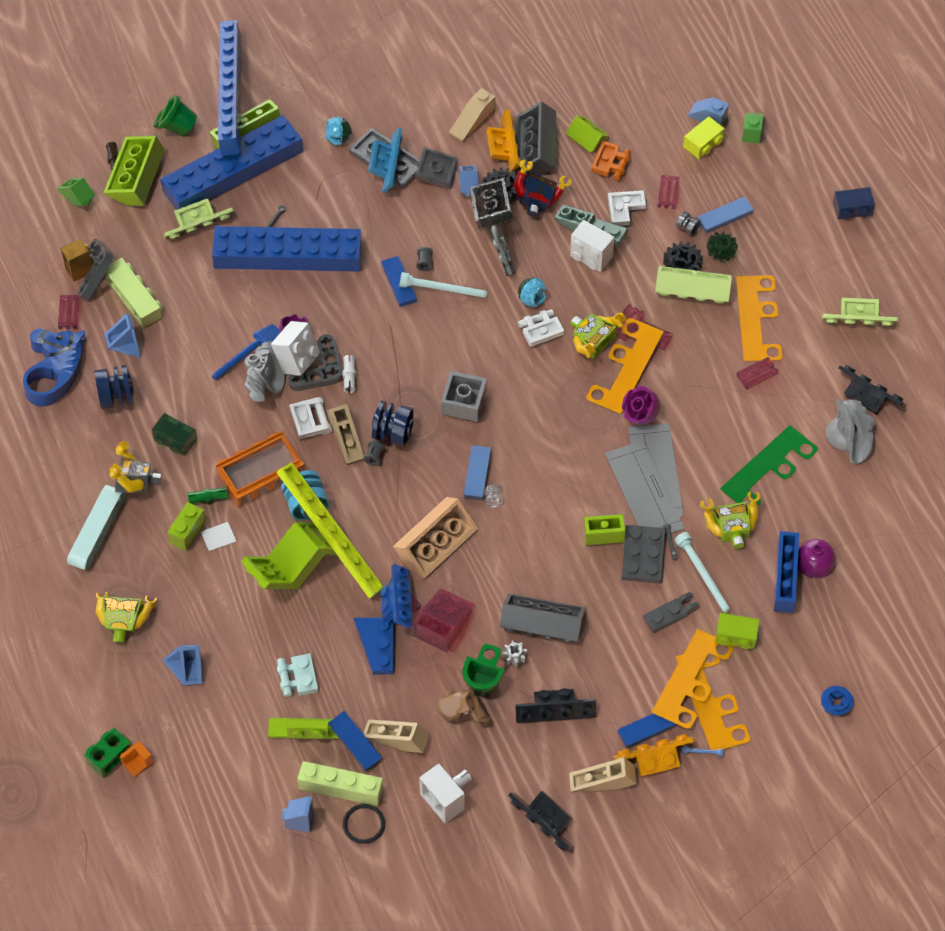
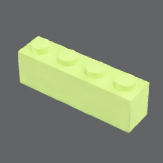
M120 258L111 263L105 273V279L142 328H145L162 318V306L158 300L155 301L153 299L150 289L143 286L141 277L133 273L134 270L129 262L126 263L123 258Z
M659 266L655 292L662 296L673 294L679 298L696 297L695 299L700 301L711 299L716 303H725V301L729 302L732 275Z
M305 761L302 762L297 779L299 790L374 806L379 805L383 791V779L380 777Z

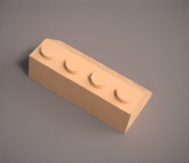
M446 497L402 537L393 548L406 565L425 579L466 541L478 527L459 499Z

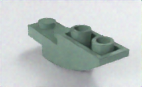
M562 205L554 217L556 221L573 232L585 220L614 236V244L618 246L621 245L628 234V229L598 220L593 213L567 205Z

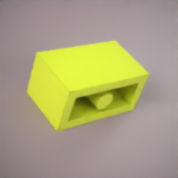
M708 116L684 136L683 147L700 159L703 155H707L715 145L721 144L724 139V128Z

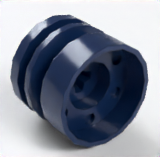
M126 365L122 366L123 374L121 375L118 374L117 367H114V376L109 375L107 368L94 370L101 410L114 408V399L118 398L121 406H124L123 397H127L128 405L133 404V383Z

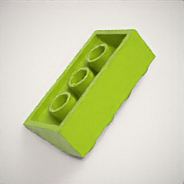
M157 136L125 137L103 192L106 196L127 206H142L145 204L165 151Z

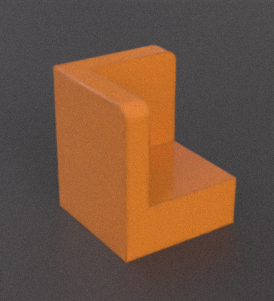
M140 741L120 755L122 765L133 777H137L154 763L152 755Z

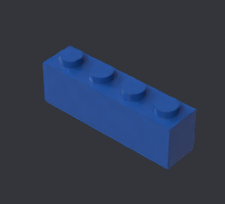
M779 532L773 609L776 612L793 613L799 533Z

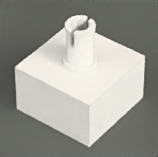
M437 764L419 777L420 795L446 824L465 810L464 792L460 788L469 781H472L469 773L466 774L467 771L465 769L454 778H451L442 766Z

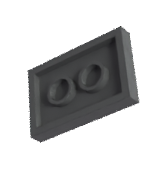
M626 525L621 580L661 584L665 528Z

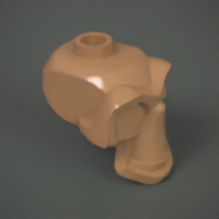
M451 689L442 693L443 697L437 702L438 712L446 720L457 719L461 716V713L464 715L471 713L473 720L476 722L490 721V717L487 716L481 707L473 689L456 692Z

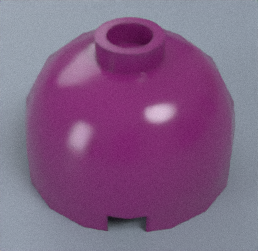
M636 386L638 388L630 389L622 402V409L625 413L624 417L635 424L644 425L651 423L657 418L661 408L657 394L644 386Z
M811 539L802 544L798 550V569L803 575L809 578H824L833 571L836 555L828 542L821 539Z

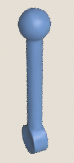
M686 745L682 747L683 754L692 752L717 754L720 757L724 755L723 749H694Z

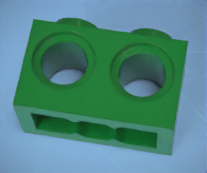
M113 727L110 731H106L95 745H91L84 754L86 763L104 778L121 762L120 755L132 747L128 739ZM112 743H119L115 747L110 746ZM99 756L104 757L102 760H95Z

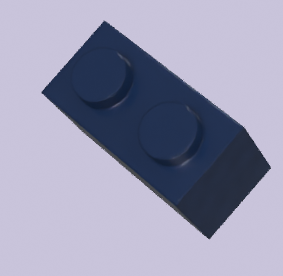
M870 187L835 191L833 198L837 220L873 215L875 202Z

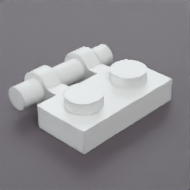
M552 309L539 311L537 315L531 317L528 315L523 320L517 321L519 328L527 327L523 329V335L530 347L564 335V329L558 318L550 319V317L554 316Z

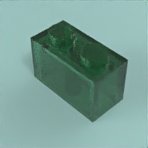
M166 413L161 416L151 429L153 439L157 444L165 445L172 452L180 453L184 456L198 440L196 429Z

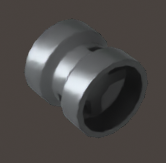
M684 211L679 216L676 227L686 230V233L692 236L698 230L701 220L691 217L690 213Z

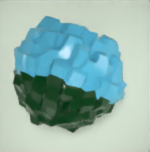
M338 116L327 120L325 139L330 143L340 145L350 138L352 134L351 127L344 118Z
M533 277L524 280L520 284L518 294L519 299L524 305L537 307L545 301L546 296L543 290H546V287L542 280Z

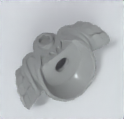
M273 341L262 343V346L256 349V354H251L245 359V365L248 368L245 387L250 392L249 397L253 401L264 402L265 390L273 394H279L284 388L285 374H283L271 346Z
M837 399L835 402L837 405V417L828 423L825 429L826 438L833 447L849 452L850 463L860 464L868 459V456L871 454L873 448V434L871 430L875 426V421L871 415L867 414L866 408L861 405V401H842Z

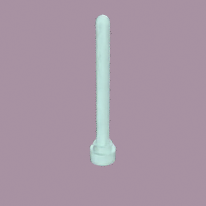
M405 272L401 274L399 287L405 288L415 285L483 298L488 295L485 290L412 278V275Z
M683 532L675 538L678 547L685 549L722 611L728 613L730 607L691 546L692 538L689 533Z

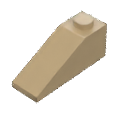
M481 88L469 100L450 129L449 134L463 143L495 110V96Z
M345 404L327 410L332 430L346 464L363 459L364 454L348 405Z
M368 720L363 732L368 741L405 752L423 753L429 738V734L420 724L414 722Z
M624 757L569 773L572 793L616 790L637 784L635 765Z

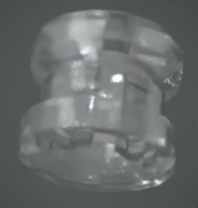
M490 485L484 489V495L487 497L485 499L487 507L497 508L504 504L503 488L500 485Z

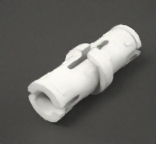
M346 355L343 358V390L348 393L350 386V393H353L356 390L355 378L357 377L355 357L350 355L349 362V355Z

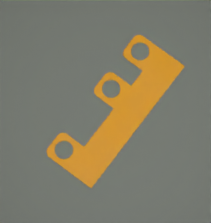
M771 275L736 276L744 361L781 360L783 357L781 345L763 344L760 318L778 316L777 303L774 301H758V291L775 290V278ZM766 278L771 280L772 285L769 288H763L760 285V281ZM765 305H772L775 310L772 314H765L763 307ZM768 348H777L779 351L778 356L770 357L767 354Z
M628 318L622 328L624 334L637 339L633 348L631 349L616 343L608 354L611 360L623 364L611 390L593 385L586 396L588 401L619 414L623 411L622 402L624 396L630 389L633 390L664 332L633 318ZM629 323H636L639 329L636 333L628 332L627 325ZM617 348H622L625 351V356L621 359L613 355L614 350ZM596 389L601 390L604 394L600 400H595L591 396L592 392Z
M697 629L655 704L652 713L684 728H691L697 718V714L681 706L683 699L687 695L700 702L706 701L711 692V687L696 680L695 677L708 654L727 660L734 646H727L728 653L720 655L716 652V646L720 643H715V636ZM695 686H703L706 693L704 696L698 697L694 695L693 688ZM687 712L691 715L692 719L689 723H682L678 718L679 714Z
M683 654L675 656L678 663ZM715 656V660L711 663L704 661L695 679L709 685L703 668L719 664L720 658ZM695 686L693 693L698 697H702L705 695L706 690L703 686ZM711 691L704 702L691 698L710 750L726 749L750 741V735L744 724L725 728L721 716L735 713L739 710L734 695L727 694L714 698ZM730 699L733 701L734 706L731 710H724L721 707V701ZM735 729H742L745 732L743 740L737 741L733 738L732 733Z

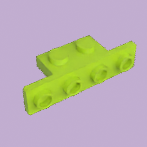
M269 718V738L339 739L329 727L328 722L332 719Z

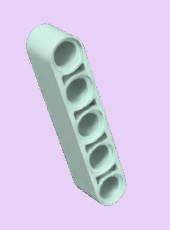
M104 486L68 555V565L85 571L89 569L124 501L125 492H115V487Z

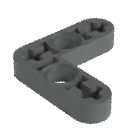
M94 239L89 245L91 250L89 255L95 263L78 290V296L85 300L90 299L113 261L111 251L105 243L98 239Z
M324 334L318 339L323 367L306 370L301 376L290 375L288 381L289 387L292 390L302 391L337 384L342 380L341 364L335 340L331 335ZM324 342H328L329 350H326ZM328 356H333L335 360L333 362H327L325 358ZM313 375L321 377L318 381H312L310 378Z

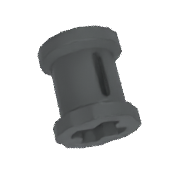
M429 247L418 248L417 269L421 271L431 270L433 266L431 262L433 250Z
M372 440L368 443L369 449L367 454L364 455L363 460L369 465L377 466L380 464L379 458L385 446L379 441Z

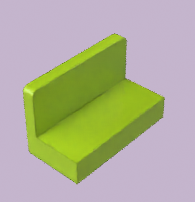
M576 116L566 132L569 137L590 153L595 151L600 142H607L610 135L585 116Z

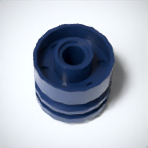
M381 400L372 420V439L378 440L381 436V441L385 442L388 436L391 435L392 444L404 447L412 432L414 409L400 405L395 412L394 403H390L387 407V402Z

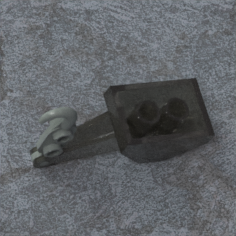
M505 178L470 187L478 229L480 231L490 230L495 249L498 251L500 263L503 264L506 276L515 274L507 224L515 222L516 218ZM501 225L503 229V237H501V234L498 229V226Z

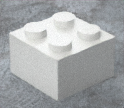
M583 220L571 234L570 256L601 273L613 258L614 236Z
M290 321L271 343L283 374L301 376L321 353L309 323Z

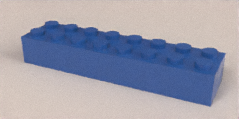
M282 115L241 136L240 154L222 156L221 150L218 148L160 178L162 192L176 210L207 198L210 201L303 152L302 138L286 117Z
M215 226L212 250L214 269L360 272L361 229Z

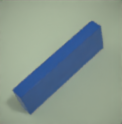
M399 256L382 260V268L399 307L417 302L412 286H407V288L399 287L401 274L405 272Z
M345 711L328 722L329 727L365 772L382 759Z
M653 713L618 729L617 733L626 749L679 725Z

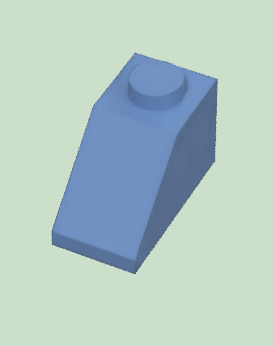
M714 97L697 101L689 112L688 117L702 122L709 116L719 125L723 126L728 117L729 103Z
M476 165L458 166L460 192L466 196L475 195V192H479Z
M308 796L289 801L288 807L284 808L282 813V820L285 821L286 828L310 832L314 817L312 797Z

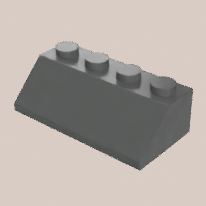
M542 101L516 116L515 142L518 145V157L520 161L526 160L525 167H527L529 161H532L533 167L528 171L538 175H544L555 168L556 111ZM520 166L516 169V174L521 171Z
M508 593L503 603L500 627L510 632L519 630L524 631L527 635L540 634L548 639L557 637L562 638L565 642H574L579 640L586 607Z

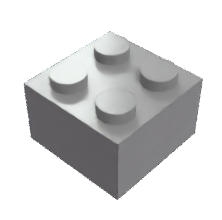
M450 371L441 399V414L478 422L487 392V378Z

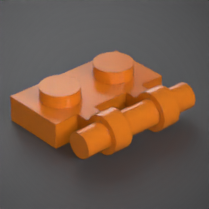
M602 141L592 164L591 172L607 177L610 172H614L613 179L619 181L625 173L626 164L631 159V151L625 149L624 153L619 152L620 145ZM615 159L620 161L618 165L614 164Z

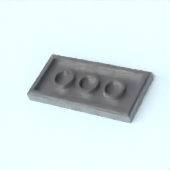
M371 127L348 151L349 154L369 166L374 141L378 140L390 145L391 140ZM399 146L400 155L396 161L398 168L394 178L395 185L404 189L415 178L420 159Z

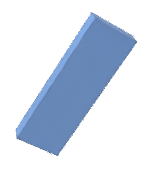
M744 196L697 218L701 220L700 225L705 233H708L752 214L754 209Z
M472 445L464 498L483 500L491 448Z

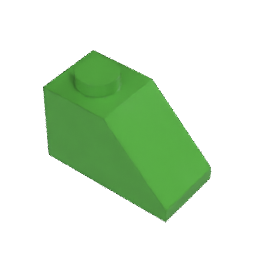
M746 111L742 142L760 144L763 113Z
M84 177L70 178L57 188L58 192L75 206L84 207L91 203V198L95 196Z

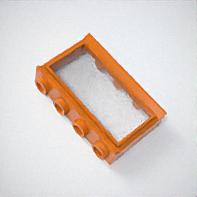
M283 430L273 433L261 442H255L251 447L240 450L235 455L224 458L215 464L218 477L238 508L242 507V498L250 495L252 499H256L259 496V489L266 486L269 491L275 488V481L281 479L276 472L292 462L297 470L300 469V472L306 471L305 464L284 435Z

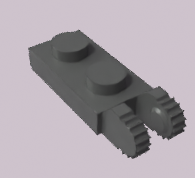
M688 592L644 614L643 619L652 633H656L686 618L687 615L696 611L700 605L698 602H694L685 608L682 606L694 597L692 593Z

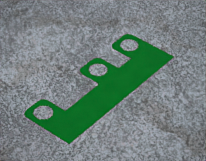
M789 425L727 481L720 490L736 503H742L747 494L751 492L749 489L770 469L782 479H788L796 471V467L784 458L792 449L802 458L809 459L818 451V447ZM809 444L812 447V452L810 454H803L800 451L801 445ZM781 464H787L791 470L788 474H781L778 467ZM751 492L750 496L756 499L757 496ZM759 498L758 501H756V504H757V505H759V504L761 503V499H760V498Z

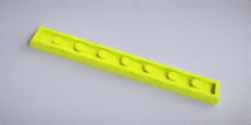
M291 462L280 468L276 473L369 599L379 593L384 586L294 464Z

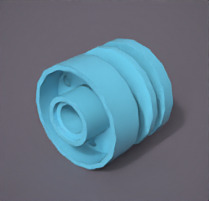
M312 470L299 472L324 507L328 509L330 502L326 491L323 489L320 475ZM283 482L281 489L291 516L295 520H309L310 517Z

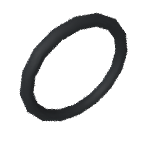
M359 804L352 807L343 818L345 835L350 840L359 844H368L377 840L385 829V819L382 812L370 804ZM368 808L379 815L381 827L374 837L358 839L349 833L347 820L355 810Z

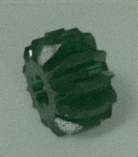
M724 231L721 234L716 232L714 236L710 235L706 246L708 255L713 256V260L718 258L720 262L723 259L729 261L730 257L734 258L738 250L736 237H732L731 233L726 235Z

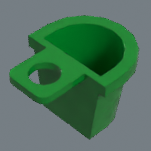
M175 94L168 100L166 107L158 113L153 126H158L160 129L165 128L184 137L195 124L197 114L181 102V97Z
M485 643L482 645L477 659L469 656L466 657L462 669L463 679L477 696L484 697L490 695L503 677L505 669L496 666L501 655L499 647ZM485 651H494L495 657L493 659L485 658Z

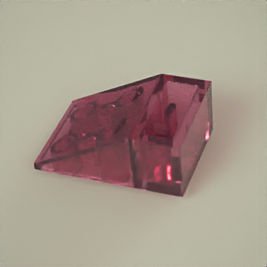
M440 588L421 609L412 624V636L448 653L476 604Z

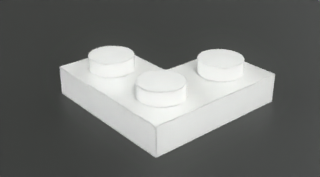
M644 190L608 193L607 198L612 224L618 226L630 225L628 210L646 208Z

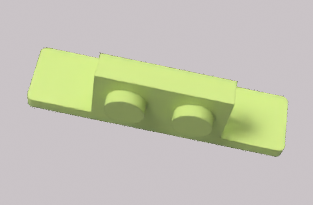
M208 198L175 210L174 215L179 228L165 232L164 237H170L171 240L181 236L180 233L183 231L190 233L197 230L199 225L209 226L214 223L213 220L220 218V220L231 217L230 214L234 210L229 208L214 214Z
M841 298L840 315L823 314L822 320H826V323H837V320L845 321V324H856V321H861L864 325H875V322H881L883 326H893V323L898 322V317L878 316L879 299Z

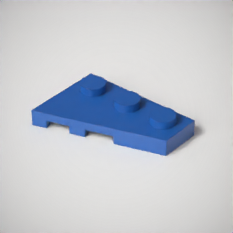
M354 618V623L373 675H393V619L390 622H386L382 618Z

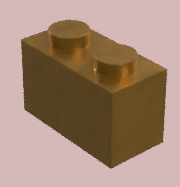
M79 238L60 248L65 270L73 282L86 276L93 264V260L89 255L91 254L89 246L83 244Z

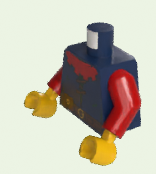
M521 160L519 163L521 171L517 174L514 187L519 196V203L528 207L527 214L529 216L535 217L538 215V212L551 208L559 200L564 192V187L570 186L572 179H569L564 184L563 180L566 176H561L559 179L560 185L557 186V182L528 171L533 167L532 161H529L527 167H525L526 160Z

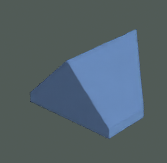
M126 313L104 334L106 343L110 350L141 358L130 314Z
M199 644L178 646L162 660L180 680L182 685L203 683L202 656Z

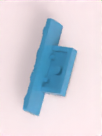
M399 127L392 134L390 145L375 140L372 146L368 172L384 178L383 193L392 189L395 184L394 174L398 168L396 161L400 155L399 145L403 139L401 135L402 128Z

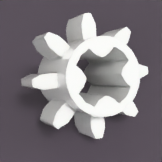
M512 641L509 646L504 645L505 652L502 653V658H507V665L512 664L518 667L520 662L525 663L527 649H522V642L514 643Z

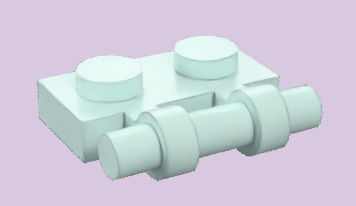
M310 653L291 657L292 664L290 665L286 664L284 658L277 660V673L281 677L280 687L285 697L292 696L291 690L297 689L298 696L318 692ZM294 673L295 680L290 681L288 674Z

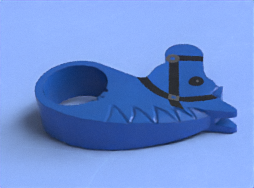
M35 329L31 332L30 343L32 350L37 353H43L45 359L29 368L24 374V394L29 402L38 406L51 405L69 391L80 368L82 359L81 345L86 339L85 330L77 333L69 330L54 333L44 329ZM39 378L54 379L57 382L55 387L47 392H36L29 387L33 381Z

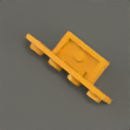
M506 109L501 118L502 128L488 127L486 133L491 159L508 161L509 172H512L519 168L520 158L517 154L518 145L515 142V130H513L512 125L513 117L510 114V110Z
M681 734L675 736V740H658L656 745L652 746L642 744L633 751L622 749L617 751V755H613V760L623 757L626 759L635 757L641 777L680 767L676 746L695 742L694 737Z

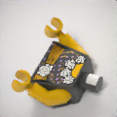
M121 441L116 447V453L124 457H121L119 465L113 464L109 469L110 477L116 479L115 492L146 493L149 484L160 485L161 474L151 473V464L138 461L132 453L127 452L129 449L128 443Z

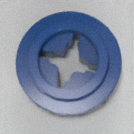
M831 686L822 693L821 705L825 712L831 713L832 716H842L851 710L853 697L846 688ZM833 699H841L840 705L835 704L832 706Z

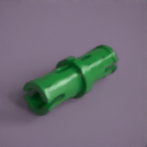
M226 487L210 490L205 488L203 491L188 492L190 504L211 503L214 500L228 499Z

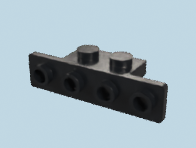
M841 365L838 367V369L853 377L844 393L848 397L861 401L863 406L875 413H878L886 398L905 408L904 398L895 393L893 396L886 393L887 388L880 384L874 386L870 383L872 379L863 374L861 377L854 374L856 370L848 365L845 368Z
M567 688L534 692L535 703L515 705L516 723L595 718L597 716L596 699L576 700L574 689Z
M541 791L532 803L528 805L516 793L510 792L508 794L512 799L511 804L519 810L522 808L527 813L525 815L526 818L532 823L537 822L541 826V832L548 837L552 836L556 840L555 844L561 850L572 851L575 848L561 835L573 818L549 795Z

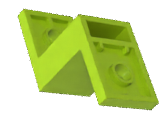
M294 522L268 557L245 556L241 563L246 567L245 570L255 577L258 585L263 589H299L324 555L337 554L313 522Z

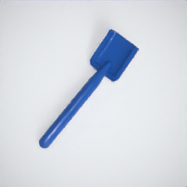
M270 324L254 332L253 337L256 340L212 374V378L214 380L219 379L260 344L274 341L281 333L274 324Z

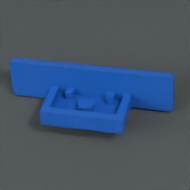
M393 564L391 566L392 580L380 592L382 597V620L390 622L393 619L394 623L410 629L412 627L410 570Z

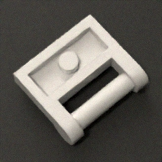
M321 397L289 405L299 440L319 434L326 435L332 432V427L328 424L323 409L324 402ZM310 408H316L321 425H315Z

